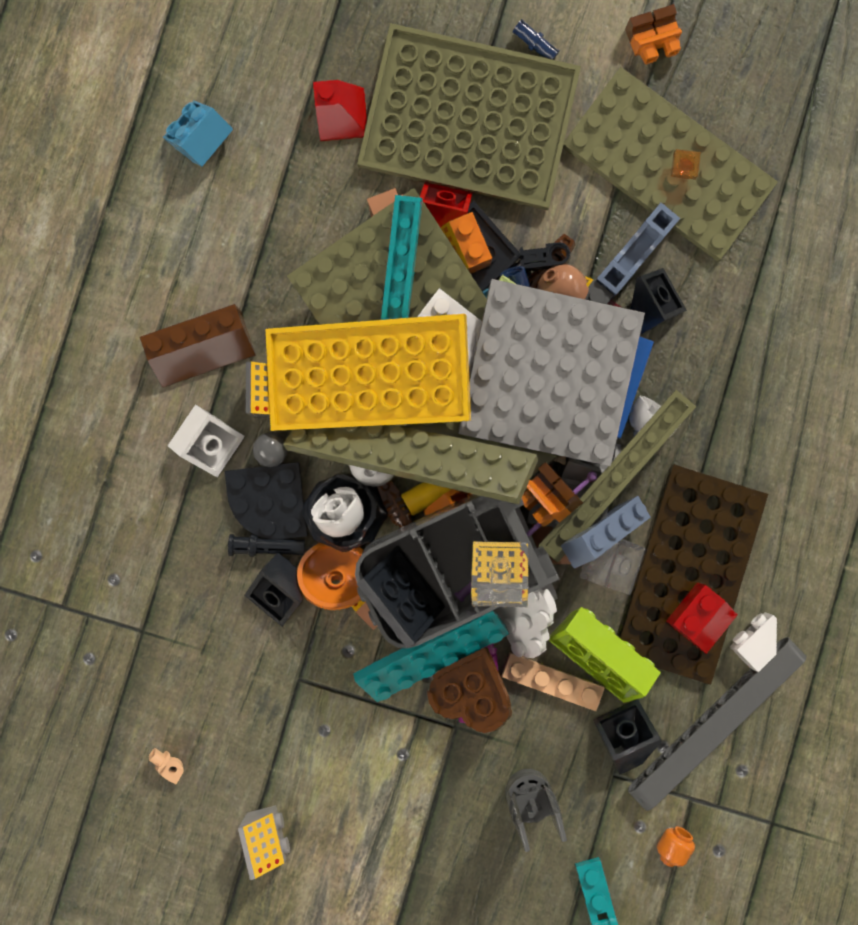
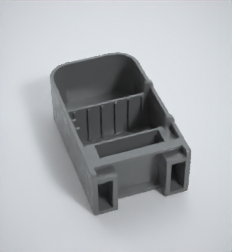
M471 494L374 540L364 549L356 563L355 577L358 582L392 549L398 546L445 605V608L417 642L409 648L425 643L560 578L544 547L541 546L533 549L515 511L516 508L524 505L522 499L518 505L476 494ZM473 545H512L521 547L528 562V584L479 583L464 598L463 602L454 595L473 581ZM476 550V556H481V550ZM487 550V556H492V551ZM498 551V556H503V551ZM509 551V556H514V551ZM476 561V567H481V561ZM487 561V567H492V561ZM498 562V567H503V562ZM509 562V567H514V562ZM476 572V577H478L481 574V572ZM492 572L487 575V578H492ZM498 572V578H503V572ZM509 573V578H514V573ZM358 586L357 592L363 602L366 601L370 609L368 613L373 625L378 626L387 642L396 647L406 648Z

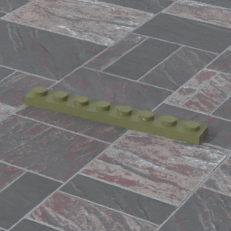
M675 390L611 462V466H608L581 496L580 499L583 504L560 523L558 522L538 546H543L548 555L558 563L565 555L561 545L576 534L588 529L696 406Z

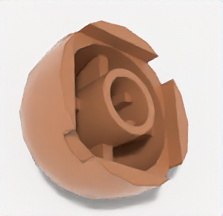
M568 264L556 265L546 270L537 286V289L580 299H585L589 290L586 285L588 281L582 272Z

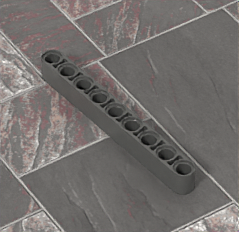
M785 637L777 642L776 656L759 672L750 668L630 784L628 787L630 795L646 811L653 809L805 662L807 656L789 637Z

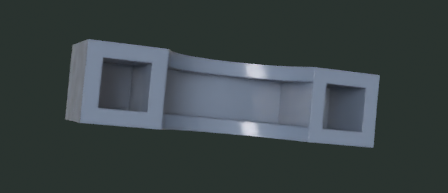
M660 203L596 279V282L614 294L611 300L680 219L664 204Z
M636 496L615 506L607 512V516L604 519L576 534L562 544L561 547L573 568L597 559L651 517L639 496Z

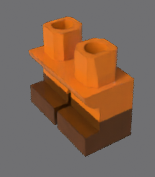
M674 4L653 10L652 13L650 11L631 17L627 23L625 31L635 56H641L645 65L653 63L658 59L657 49L663 48L668 58L677 55L681 50L679 37L682 34V30L677 25L675 18L677 12Z
M546 462L538 468L540 473L532 481L529 480L527 489L522 496L524 506L529 511L538 502L541 503L542 506L533 514V517L543 527L554 519L560 523L583 504L581 499Z

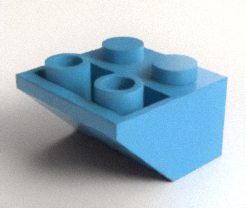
M193 100V102L185 105L182 109V115L178 120L172 122L167 127V133L163 138L193 163L203 167L233 128L212 107Z

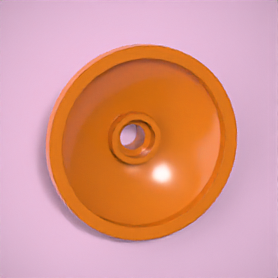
M318 543L310 548L300 560L297 570L298 585L304 597L315 606L327 610L349 608L361 601L357 592L358 585L356 584L355 569L356 563L364 550L357 547L348 552H341L322 543ZM339 580L340 583L333 584L332 581Z

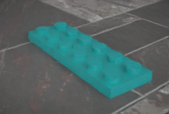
M495 610L418 646L401 648L353 673L355 682L376 702L386 700L392 694L402 689L410 688L414 683L433 676L437 671L492 643L501 641L503 637L509 635V631Z

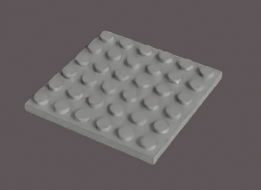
M491 279L469 379L471 421H460L458 434L611 466L645 313Z

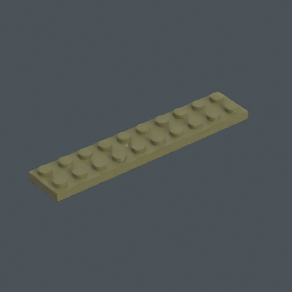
M395 425L291 430L283 444L288 451L518 505L538 462L537 454L405 426L395 427Z

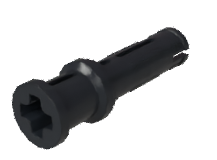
M230 534L228 539V556L248 554L250 557H255L257 554L277 553L280 555L304 556L305 540L258 539L256 535L235 537L234 534Z

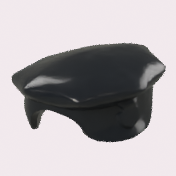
M349 473L337 474L326 480L319 481L302 508V515L313 539L341 552H348L357 547L372 543L388 516L377 487L364 485ZM353 488L363 504V519L359 527L352 534L343 537H332L324 534L312 519L311 510L314 504L326 493L328 496L335 494L334 489Z

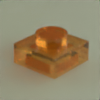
M676 149L673 153L671 177L696 180L699 172L701 152Z

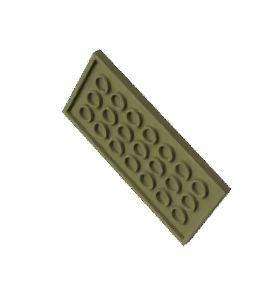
M622 67L611 78L563 144V148L649 212L652 213L660 203L664 204L680 218L672 229L717 262L721 260L778 183L766 172Z

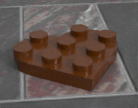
M483 648L439 670L433 675L430 690L427 691L429 704L435 713L442 715L444 718H462L468 727L482 733L497 731L511 718L510 698L488 648Z

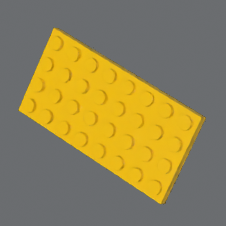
M466 314L265 329L271 431L471 421Z

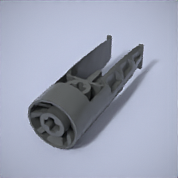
M521 769L515 772L507 782L505 793L510 816L522 839L524 851H530L523 823L540 822L547 816H552L561 841H567L561 810L547 778L541 772L534 769Z

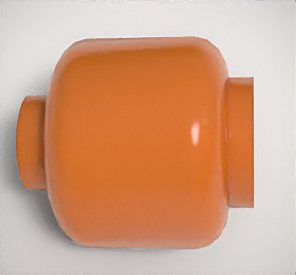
M679 826L666 829L657 843V851L661 856L660 859L669 867H683L687 864L695 850L692 835Z

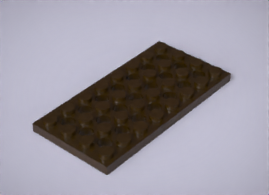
M672 464L619 638L630 643L640 656L651 660L656 668L711 685L728 628L707 654L699 649L698 657L696 659H689L687 651L691 646L695 645L666 621L680 604L678 594L684 590L689 593L697 582L708 586L734 610L768 494ZM687 488L692 489L695 493V498L690 503L683 499V492ZM710 496H715L718 499V507L714 510L709 509L706 503ZM735 503H738L742 508V513L739 517L732 516L730 512L731 506ZM679 512H684L688 517V521L684 526H679L676 523V515ZM704 519L711 523V530L706 534L702 533L699 528L700 522ZM727 527H731L735 531V536L731 541H727L723 536V531ZM674 535L678 536L681 541L680 547L676 550L671 549L668 544L670 537ZM696 543H701L704 547V553L700 557H695L692 553V548ZM723 550L727 553L728 560L725 564L720 565L716 561V555L719 551ZM666 559H670L674 565L670 573H664L661 569V564ZM689 567H694L697 571V577L692 581H688L685 577V571ZM714 574H717L721 579V583L717 588H712L709 585V578ZM658 583H663L666 586V593L662 597H657L654 594V587ZM651 607H656L659 610V616L654 621H650L647 618V611ZM643 631H649L652 635V640L648 644H641L639 636ZM669 638L674 639L676 643L674 650L666 652L663 648L664 641Z

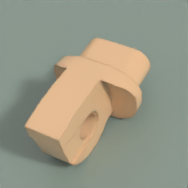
M154 748L149 754V761L156 765L155 769L162 777L177 784L184 771L183 763L178 758L170 757L168 751L162 753ZM170 767H176V769L170 770Z

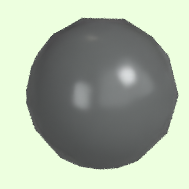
M267 432L262 434L253 444L254 458L263 466H278L287 456L288 450L283 445L285 440L276 433Z

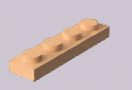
M511 652L508 655L501 675L508 680L593 711H597L604 691V687L525 657H517Z

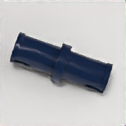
M523 19L518 22L512 31L513 34H516L529 45V50H535L543 58L554 60L560 52L559 49H556L543 38V33H537Z

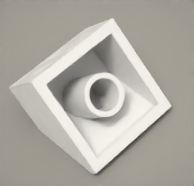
M195 404L168 444V447L183 459L218 477L245 436Z

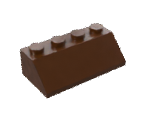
M235 304L140 337L147 360L163 388L256 356L241 310Z

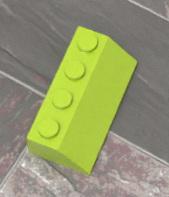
M583 607L572 611L549 635L548 641L623 703L646 697L661 673L655 668L651 660L640 656L630 643L622 641L615 635V631L611 627L603 625L596 619L593 612Z

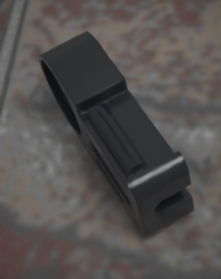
M561 242L545 244L546 248L524 250L521 247L519 249L520 265L527 272L568 264L571 258L569 247ZM556 249H563L566 252V258L563 261L558 262L552 258V253Z

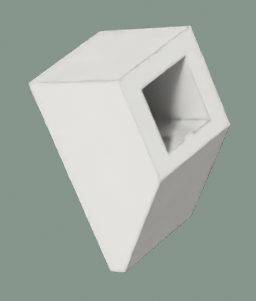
M761 613L754 617L751 621L752 625L746 631L739 632L733 638L734 643L729 646L749 668L757 672L776 656L777 618L769 613Z

